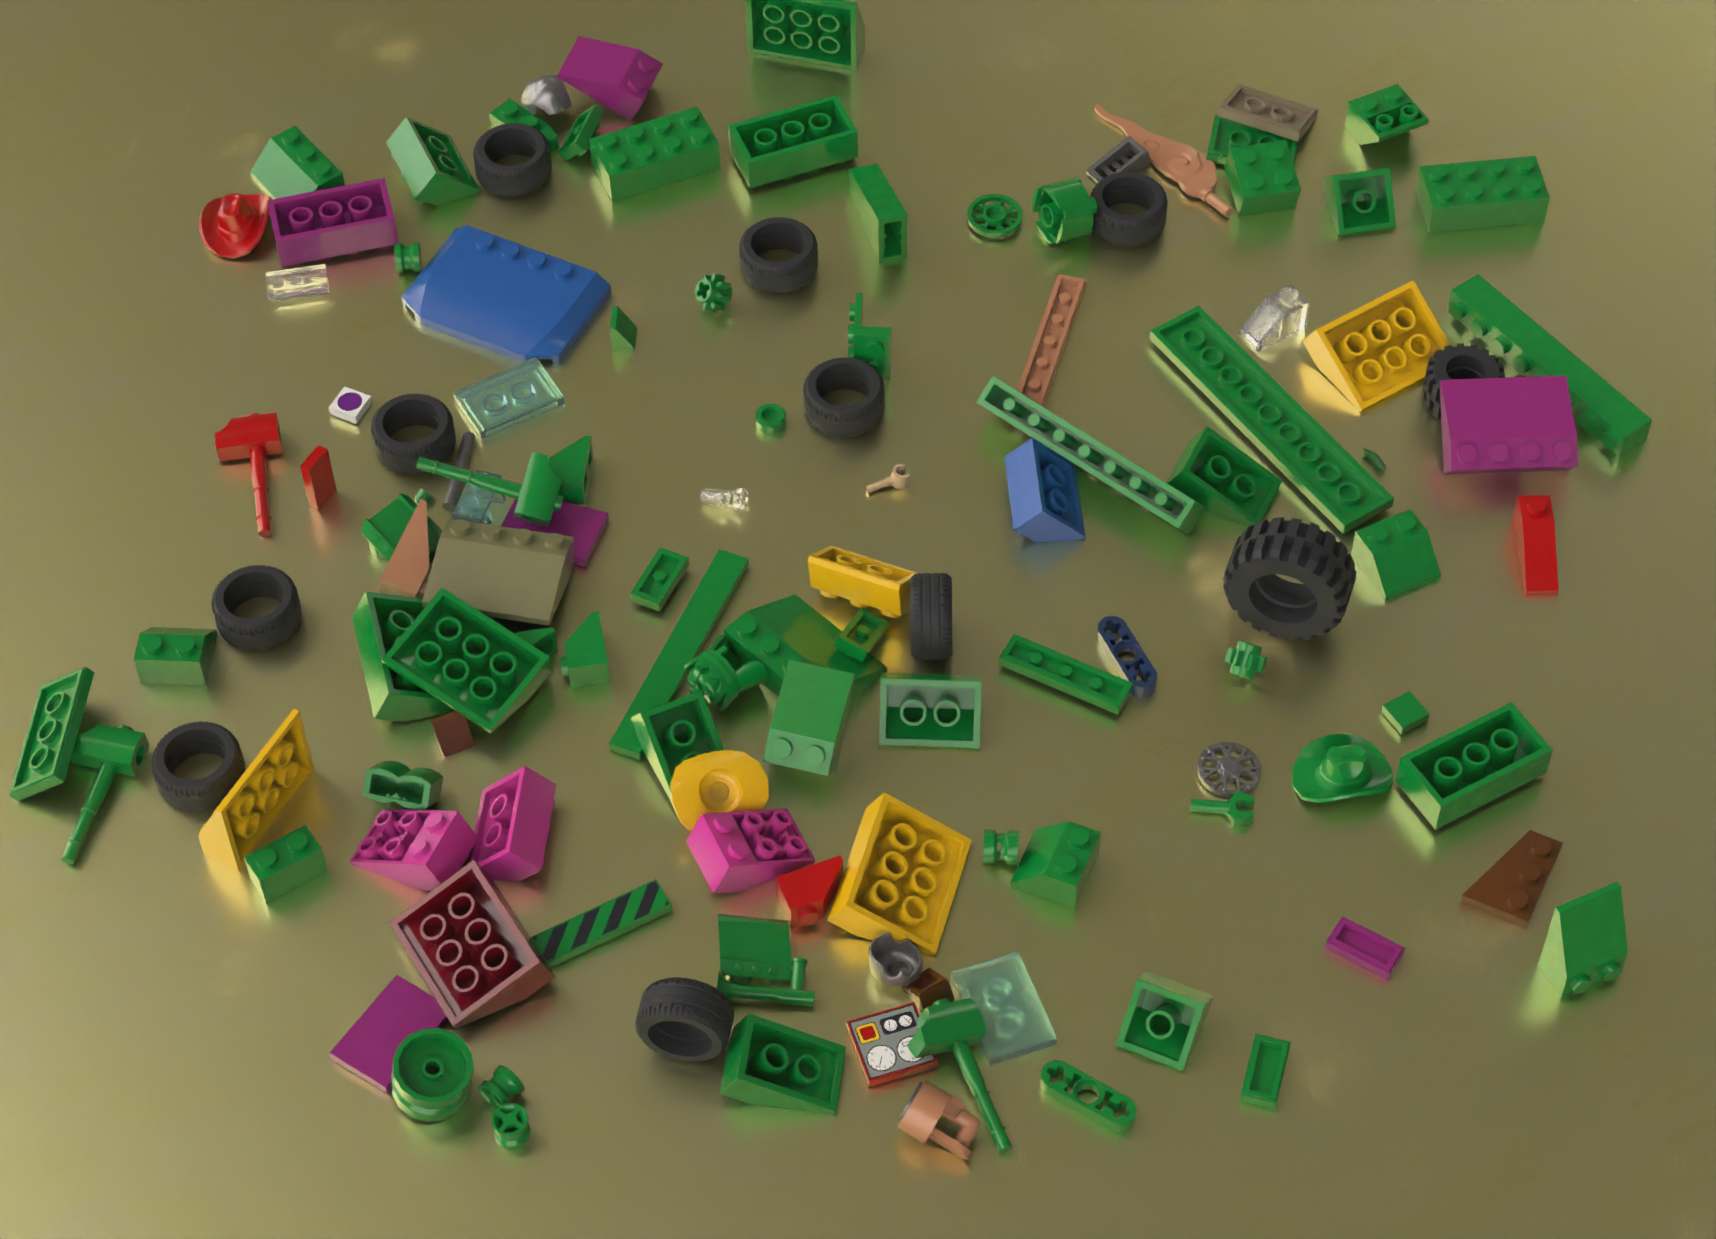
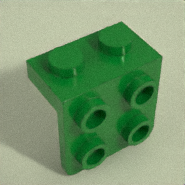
M856 293V303H850L849 321H854V324L848 325L847 343L853 344V347L848 346V358L864 361L872 365L879 372L882 379H890L891 327L863 326V293Z

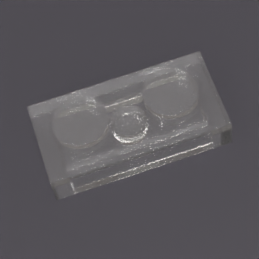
M325 264L265 272L269 302L329 294Z

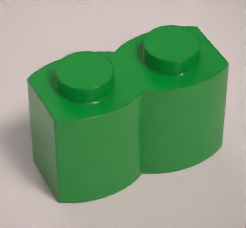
M382 761L366 770L362 794L377 802L396 801L401 806L409 809H425L440 800L443 776L429 768L410 769L400 762Z

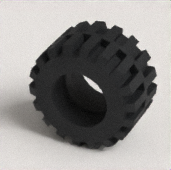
M1464 343L1457 344L1456 347L1452 345L1445 346L1444 351L1437 350L1434 353V357H1430L1422 389V399L1426 401L1425 407L1427 410H1433V416L1440 418V380L1505 378L1503 365L1498 363L1499 359L1495 355H1489V351L1485 348L1478 349L1477 345L1470 344V346H1464Z

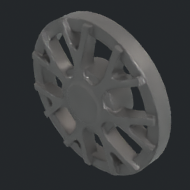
M1220 742L1209 746L1203 751L1198 760L1197 774L1200 782L1207 790L1218 796L1231 798L1235 791L1249 794L1256 788L1261 776V765L1257 756L1247 747L1234 742ZM1222 751L1225 756L1219 758L1214 752ZM1231 751H1236L1241 753V756L1239 758H1236L1231 756L1230 754ZM1204 761L1216 764V767H1203ZM1251 761L1254 767H1243L1242 763ZM1242 774L1253 778V781L1250 784L1241 778ZM1213 775H1216L1219 779L1216 784L1208 780ZM1236 782L1237 790H1227V784Z

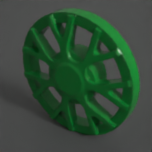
M988 194L975 199L970 204L967 211V221L976 233L984 237H1004L1014 233L1022 223V209L1014 199L1008 196ZM991 201H993L994 204L988 205V206L986 207V205H985L986 202H991ZM1004 203L1010 205L1007 210L1003 207ZM975 209L983 212V215L973 213ZM1018 215V218L1008 219L1007 216ZM984 221V224L978 225L976 222ZM1006 224L1010 227L1004 229L1002 225ZM996 227V230H988V228Z

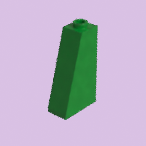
M872 164L849 169L850 193L878 263L906 258L907 213L879 165Z

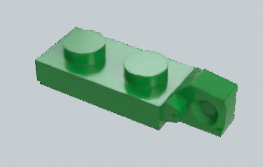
M510 98L489 113L490 121L494 125L519 123L531 126L539 130L546 137L551 154L559 149L558 135L553 131L554 129Z

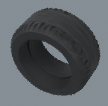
M519 123L496 126L480 136L474 147L473 157L476 176L480 184L493 194L504 197L528 195L541 188L550 177L552 162L549 143L539 130L531 126ZM509 155H524L531 158L524 163L512 166L495 163L498 159Z
M1118 172L1104 177L1094 186L1090 196L1096 200L1097 213L1093 214L1092 230L1102 240L1117 246L1135 247L1147 244L1161 234L1166 224L1168 200L1164 188L1157 181L1137 172ZM1121 203H1131L1139 205L1147 211L1138 215H1123L1112 211L1109 207Z
M774 217L761 220L749 227L741 237L739 244L741 272L750 285L764 292L781 294L798 290L808 284L816 274L818 268V244L816 237L809 227L794 219ZM773 249H787L799 254L795 258L783 262H772L759 257L762 253Z
M842 357L824 361L809 372L804 382L803 400L805 415L813 427L829 436L846 438L864 434L873 429L883 416L885 409V386L883 379L872 365L859 359ZM841 389L854 390L866 396L861 402L848 406L834 405L822 399L826 394Z
M406 394L395 397L384 403L377 410L371 423V435L378 459L385 467L397 473L407 475L426 473V471L416 469L419 457L445 463L455 448L456 434L453 417L442 401L429 395ZM422 425L436 430L431 436L418 442L404 443L392 439L395 433L409 426Z
M252 565L237 569L220 581L212 597V612L219 633L230 645L239 649L242 648V650L261 651L276 647L278 644L280 645L282 642H285L286 639H289L300 623L302 611L297 588L285 572L275 567ZM270 597L281 602L274 611L260 618L245 619L233 615V612L239 605L253 598Z
M917 573L910 578L911 655L915 659L944 660L953 655L952 577L947 573Z
M199 721L178 726L176 729L174 728L172 731H169L167 735H164V738H161L153 752L152 772L160 794L168 803L180 810L203 812L204 810L208 811L219 806L245 772V762L238 740L227 728L213 722ZM215 754L224 758L222 765L214 773L204 778L187 780L173 775L178 765L191 756Z
M682 977L665 978L652 983L643 992L635 1022L636 1031L641 1040L650 1049L663 1056L681 1061H705L720 1055L727 1047L734 1021V1008L721 991L707 983Z

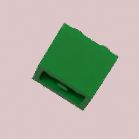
M1399 84L1349 101L1345 128L1359 145L1380 142L1428 124L1429 119Z

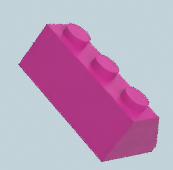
M524 766L483 789L474 829L475 834L479 838L469 854L468 864L475 860L493 880L520 882L539 872L545 861L544 851L546 840L550 833L549 823L551 812L555 805L554 796L557 784Z

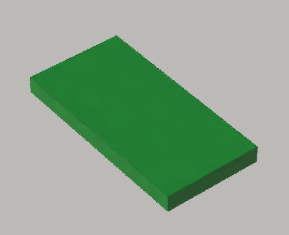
M83 667L40 686L9 792V796L15 800L20 801L65 781L95 673L88 667Z

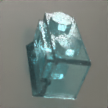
M481 470L475 471L477 473H483L502 478V475L485 472ZM466 484L452 514V519L491 524L492 516L488 508L491 502L504 504L505 496Z

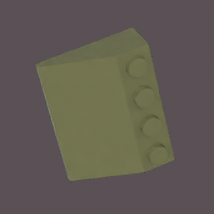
M448 519L438 541L422 600V607H426L443 587L488 617L550 626L574 570V537L558 533L530 531L524 528L502 527L496 524L467 522L462 519Z

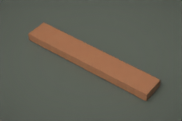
M1057 274L1017 387L1018 392L1044 408L1086 290V279Z

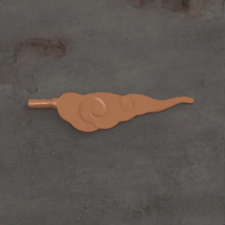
M1099 104L1095 105V111L1099 117L1117 126L1125 133L1126 137L1131 136L1149 152L1151 163L1161 173L1179 183V186L1187 195L1200 198L1204 202L1209 203L1225 217H1229L1233 213L1234 208L1215 194L1217 186L1216 167L1213 161L1206 160L1207 156L1205 154L1197 152L1187 144L1173 142L1167 137L1143 130L1136 123L1108 113Z

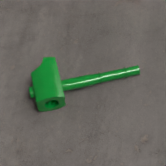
M532 452L523 484L488 474L473 472V470H465L438 462V460L434 461L419 457L416 469L433 473V475L437 474L465 482L467 485L471 484L483 490L518 499L514 517L536 525L549 527L553 510L560 511L564 496L558 495L562 478L550 468L548 455Z
M97 724L89 731L77 734L71 756L72 763L99 770L88 792L84 807L81 809V815L70 840L67 841V847L61 858L64 863L70 865L75 863L115 773L136 777L140 772L149 749L145 733L134 731L131 727L121 724L118 727Z
M948 998L938 1000L932 1006L926 1007L918 1017L917 1032L907 1046L915 1058L953 1051L962 1074L974 1095L973 1099L977 1101L988 1126L989 1135L992 1136L999 1153H1005L1012 1149L1005 1131L1006 1127L1003 1126L989 1095L990 1091L987 1090L982 1073L970 1049V1046L978 1045L986 1034L982 1014L971 998L950 1002Z

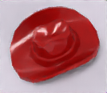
M232 193L208 202L202 210L199 220L200 235L205 246L220 257L234 259L247 255L260 242L269 215L267 200H272L271 196L265 194L242 195Z

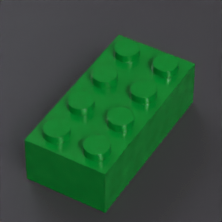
M837 95L728 125L729 151L749 188L858 158V131Z
M698 106L589 139L592 166L612 202L720 169L719 142Z
M1536 156L1420 166L1415 190L1428 233L1544 223L1550 200Z
M1510 702L1400 757L1395 781L1436 830L1546 774L1553 749L1516 706Z

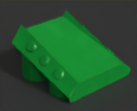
M399 493L398 498L370 519H365L360 533L369 541L370 551L375 557L386 558L389 561L417 507V504L408 495ZM427 515L430 563L434 560L438 541L443 530Z
M718 914L721 975H725L726 980L741 985H748L752 978H761L769 985L781 984L785 980L791 981L792 964L789 920Z

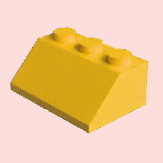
M832 545L809 555L810 584L812 588L821 590V595L834 599L840 596L851 600L850 604L860 608H869L871 606L880 609L882 615L891 618H898L910 611V578L917 574L916 572Z

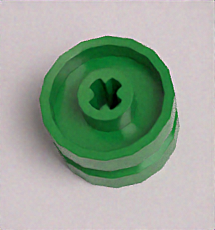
M440 1028L421 1029L408 1035L402 1041L395 1052L391 1074L392 1096L402 1111L411 1118L433 1122L443 1121L455 1115L465 1105L471 1090L473 1076L472 1053L465 1041L453 1032Z

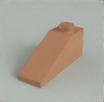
M420 499L380 578L377 589L380 593L418 598L424 597L428 582L426 578L429 572L427 501Z

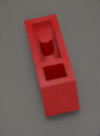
M1520 495L1517 497L1512 524L1525 595H1558L1555 519L1550 495Z

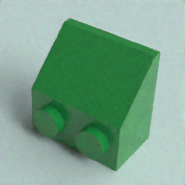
M1390 168L1323 176L1326 205L1338 235L1397 227Z
M1411 509L1355 531L1351 556L1385 601L1441 577L1429 533Z
M151 627L141 632L133 659L140 682L147 684L206 686L218 634L217 629Z
M1070 821L1035 829L1012 877L1010 887L1075 909L1099 856L1101 832Z
M1145 971L1137 978L1116 1046L1184 1071L1203 1029L1213 996Z

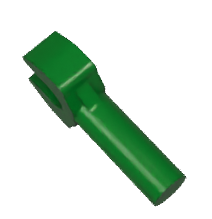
M1235 791L1228 801L1191 798L1190 812L1226 815L1233 827H1244L1253 823L1254 813L1239 811L1238 808L1253 809L1255 799L1247 793Z

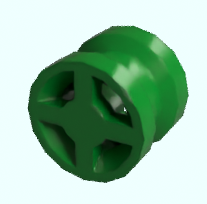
M413 242L410 246L395 243L394 255L397 273H404L406 269L421 272L422 257L420 243Z
M499 1065L493 1071V1077L490 1080H484L478 1086L482 1097L495 1109L510 1103L513 1097H519L525 1090L520 1079L503 1065Z
M506 1103L499 1106L492 1115L491 1123L494 1129V1137L496 1142L503 1148H520L530 1138L531 1129L528 1123V1115L521 1105ZM513 1127L517 1128L516 1130H513V1131H507L508 1128H513Z

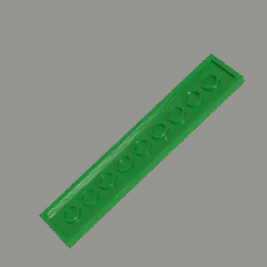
M1200 306L1150 331V340L1343 534L1393 506L1394 497Z

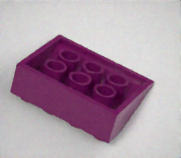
M1566 376L1440 380L1444 474L1560 471L1578 467L1577 433Z

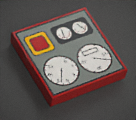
M915 1002L846 1022L849 1036L869 1088L938 1068L935 1054L915 1058L907 1046L917 1032V1019L920 1016Z

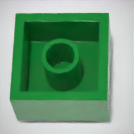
M1287 140L1229 148L1224 168L1238 217L1296 207L1301 187Z

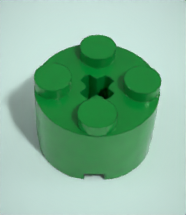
M1079 177L1044 185L1035 190L1032 198L1033 212L1038 211L1040 220L1035 222L1037 229L1043 239L1050 244L1063 243L1092 233L1093 214L1097 213V203L1094 197L1088 195Z

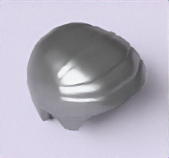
M545 75L530 81L525 87L521 103L526 106L532 115H536L539 108L550 115L565 111L572 106L565 82L556 77V75Z

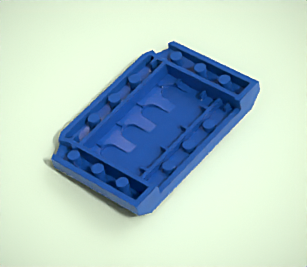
M466 225L453 231L403 294L402 303L406 309L409 307L415 314V319L421 325L524 364H536L537 359H552L553 364H560L611 295V285L595 271Z

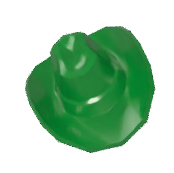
M1349 733L1328 734L1311 741L1300 751L1292 767V788L1302 800L1315 803L1347 800L1388 792L1394 783L1392 768L1383 753L1370 741Z

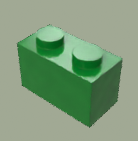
M306 825L244 857L250 880L266 904L328 871L322 848Z

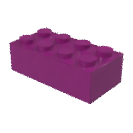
M385 178L267 200L281 267L399 243Z

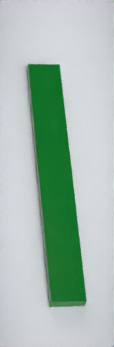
M721 549L718 550L609 742L611 751L641 760L644 751L642 750L631 717L675 699L690 670L683 668L684 665L702 651L749 566L748 558Z

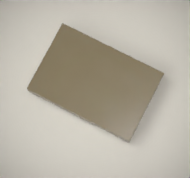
M1238 85L1219 106L1217 116L1298 142L1316 120L1318 110Z

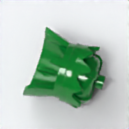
M720 634L715 639L709 650L690 659L683 667L685 670H690L687 676V681L691 687L689 690L690 694L702 690L707 705H721L719 709L721 712L738 697L741 691L763 684L768 680L764 664L754 660L742 665L731 650L723 634Z

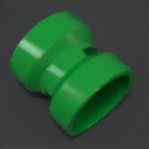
M984 829L983 864H994L996 861H1004L1007 865H1017L1019 830L997 833L992 829ZM997 843H1001L1000 851H997Z

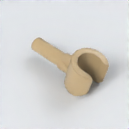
M895 465L890 477L867 485V492L871 493L890 486L896 489L906 488L910 479V474L904 475L906 465Z

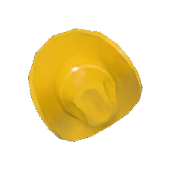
M713 751L684 760L675 768L670 783L672 806L680 823L690 832H692L701 814L763 810L769 798L768 777L761 764L742 751Z

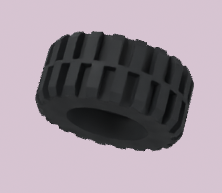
M1284 517L1272 519L1271 522L1267 519L1260 521L1255 526L1248 527L1238 537L1224 574V593L1233 611L1238 610V616L1244 622L1249 621L1252 623V627L1258 631L1265 630L1269 632L1270 636L1276 638L1279 635L1285 636L1287 640H1296L1298 637H1303L1304 640L1316 637V634L1321 636L1337 627L1341 622L1356 581L1355 563L1351 554H1348L1346 546L1341 541L1337 542L1335 535L1328 530L1324 532L1319 529V525L1312 522L1310 525L1302 523V519L1292 518L1291 521H1288ZM1275 574L1295 578L1304 584L1289 582Z

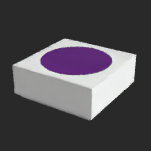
M344 386L329 406L330 415L357 424L371 406L372 398L370 395Z

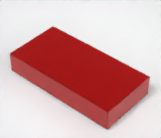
M318 445L300 465L309 507L319 512L337 489L328 449Z

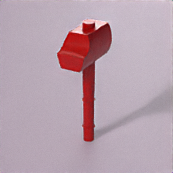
M276 412L268 414L252 413L246 417L231 418L224 429L214 433L219 462L250 458L258 534L261 537H268L271 535V516L268 503L269 489L267 488L266 455L282 453L281 432Z

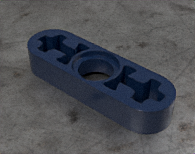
M1107 616L1101 619L1098 624L1097 640L1119 677L1133 683L1132 695L1140 698L1152 695L1156 690L1157 672L1126 622L1117 616ZM1117 632H1118V636H1117V641H1118V642L1116 643V638L1114 637L1113 633H1117ZM1122 652H1131L1136 658L1132 661H1123L1118 655ZM1137 670H1138V675H1139V677L1141 678V680H1138V681H1136V677H1137V672H1136V671H1137Z

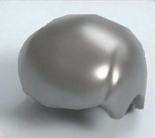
M885 933L874 938L868 947L870 971L875 979L882 984L888 986L909 985L919 977L923 969L921 951L912 945L908 938L904 941H896L891 933Z

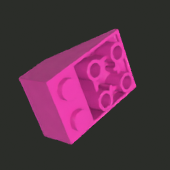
M787 808L701 814L686 840L713 894L742 892L815 862L813 854Z
M382 809L376 816L365 838L360 842L350 862L354 866L414 888L432 891L460 870L479 837L458 811Z

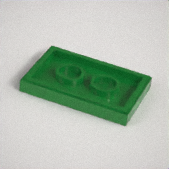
M1215 115L1206 160L1225 165L1229 148L1287 140L1293 164L1295 165L1298 142Z

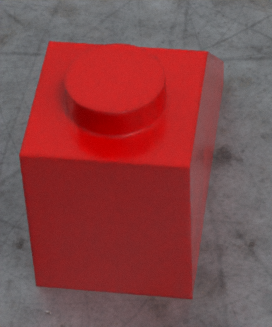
M841 855L776 877V895L787 920H789L791 929L801 925H812L825 917L837 894L844 873Z

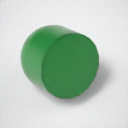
M420 488L415 495V502L418 505L420 499L427 501L428 505L433 496Z

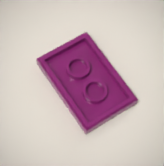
M518 499L514 500L501 525L502 527L524 528L530 531L558 533L574 537V564L586 567L609 520L607 512L562 501L560 511L553 510L549 527L515 518L514 512Z
M396 975L330 1051V1057L333 1061L388 1094L392 1089V1061L397 1047L408 1035L421 1029H443L449 1020L435 997Z

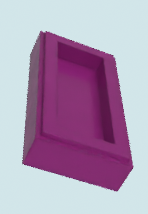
M1343 916L1325 944L1326 949L1386 980H1389L1405 952L1404 947Z

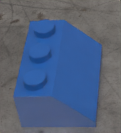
M1034 438L1029 439L1006 455V477L1008 480L1009 501L1011 503L1014 530L1035 543L1074 541L1085 538L1075 464Z

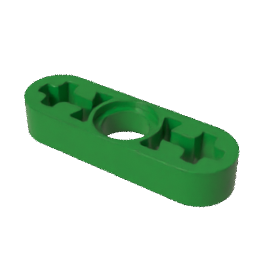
M1053 1060L1043 1066L1040 1086L1046 1095L1113 1132L1124 1133L1134 1126L1137 1108L1131 1098L1064 1061ZM1058 1074L1063 1076V1081L1058 1080L1055 1084L1050 1082L1051 1077L1056 1078ZM1069 1087L1072 1088V1093H1068ZM1089 1089L1096 1092L1099 1098L1093 1103H1084L1079 1099L1078 1094L1082 1090ZM1105 1099L1108 1100V1106L1104 1105ZM1121 1109L1126 1111V1116L1121 1115L1118 1119L1113 1117L1114 1112L1118 1113Z

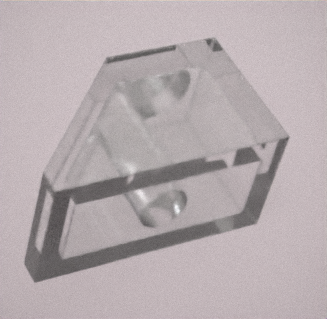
M1289 284L1266 296L1242 326L1239 334L1257 352H1260L1306 328L1310 302L1292 284Z

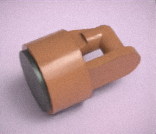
M926 1079L924 1083L922 1081L919 1082L896 1121L899 1129L920 1142L925 1143L927 1138L963 1159L969 1158L971 1151L968 1147L980 1128L979 1119L972 1115L959 1099ZM941 1115L960 1126L954 1139L935 1128Z

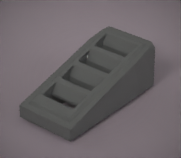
M1128 136L1086 170V174L1098 183L1103 179L1098 174L1101 171L1107 175L1118 172H1139L1150 164L1149 152L1131 136ZM1122 161L1124 165L1121 166L1118 162ZM1113 166L1117 171L1113 173L1108 167Z

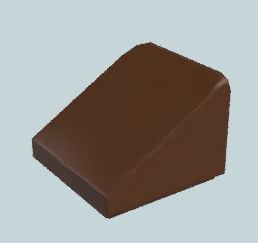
M457 711L431 720L435 742L444 757L474 745L467 719Z
M931 968L921 972L919 977L909 985L902 986L903 991L912 1002H915V1005L921 1012L938 1000L948 998L950 1002L954 1001V995L948 979Z

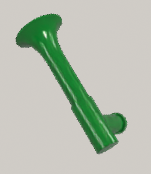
M804 958L792 959L790 988L779 987L778 989L736 984L725 980L718 970L716 988L728 999H752L813 1007L815 991L804 990L805 971L808 963Z

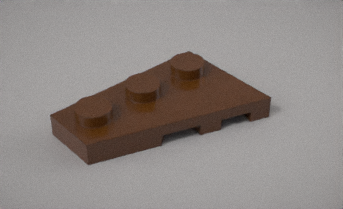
M1529 830L1461 896L1460 903L1526 929L1561 851L1563 842Z

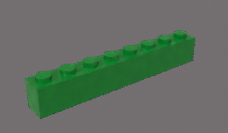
M1479 274L1451 290L1447 311L1454 319L1459 320L1474 336L1486 343L1495 354L1501 356L1513 366L1519 374H1522L1524 377H1567L1574 419L1583 429L1588 430L1601 441L1604 447L1610 449L1620 458L1647 440L1652 422L1651 418Z
M994 376L991 377L976 402L1188 535L1206 508Z

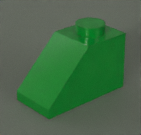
M584 436L549 457L548 463L550 468L562 478L558 495L564 496V502L585 505L594 457L591 436Z
M599 611L592 612L564 642L566 656L559 657L562 677L569 676L571 689L610 683Z

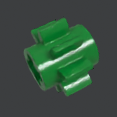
M715 273L712 276L703 275V279L697 283L695 288L696 301L703 303V310L713 312L715 309L724 310V306L730 302L732 298L731 283L724 282V275Z
M1238 640L1236 648L1228 647L1224 662L1231 664L1230 673L1253 679L1255 671L1263 673L1267 657L1260 656L1261 646Z

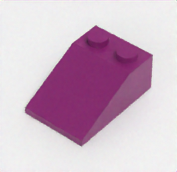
M578 36L556 77L631 121L644 102L663 63L636 48Z

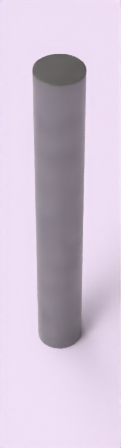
M472 432L463 433L454 464L455 467L465 470L467 468L475 440V435ZM450 478L442 505L445 510L453 511L455 509L462 485L461 481Z

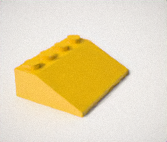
M1414 280L1316 329L1302 340L1317 368L1359 412L1425 378L1430 357H1434V353L1437 350L1444 351V347L1450 345Z
M294 708L226 797H224L210 819L203 824L198 837L205 856L239 871L245 863L244 857L254 851L315 769L299 710Z
M884 792L865 809L827 921L857 937L872 941L874 938L885 933H891L896 941H904L908 938L912 945L917 947L921 953L931 956L935 955L972 840Z

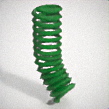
M1364 448L1363 457L1365 455V458H1368L1374 464L1379 473L1384 472L1386 466L1378 454Z

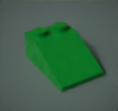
M1206 426L1189 441L1166 483L1206 507V511L1250 527L1252 525L1255 526L1256 523L1263 519L1282 480L1210 427Z
M790 659L770 724L763 762L826 776L835 773L856 673Z
M702 690L631 717L642 750L671 803L670 783L675 768L684 760L694 756L724 750Z
M1618 882L1555 907L1538 965L1560 997L1570 993L1580 994L1586 991L1592 984L1603 979L1604 981L1613 980L1623 971L1628 950L1622 891Z
M748 1013L731 1029L720 1094L752 1105L834 1114L837 1110L846 1046Z

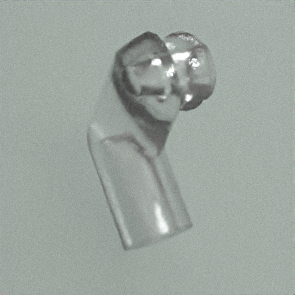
M703 488L700 493V500L704 504L717 505L739 511L747 506L749 494L742 488H737L734 491Z

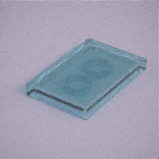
M533 358L453 392L455 401L481 440L565 404L564 396L537 358Z
M1018 951L952 971L951 978L960 999L971 998L978 1006L984 1019L986 1034L979 1043L989 1066L1057 1044L1055 1032Z

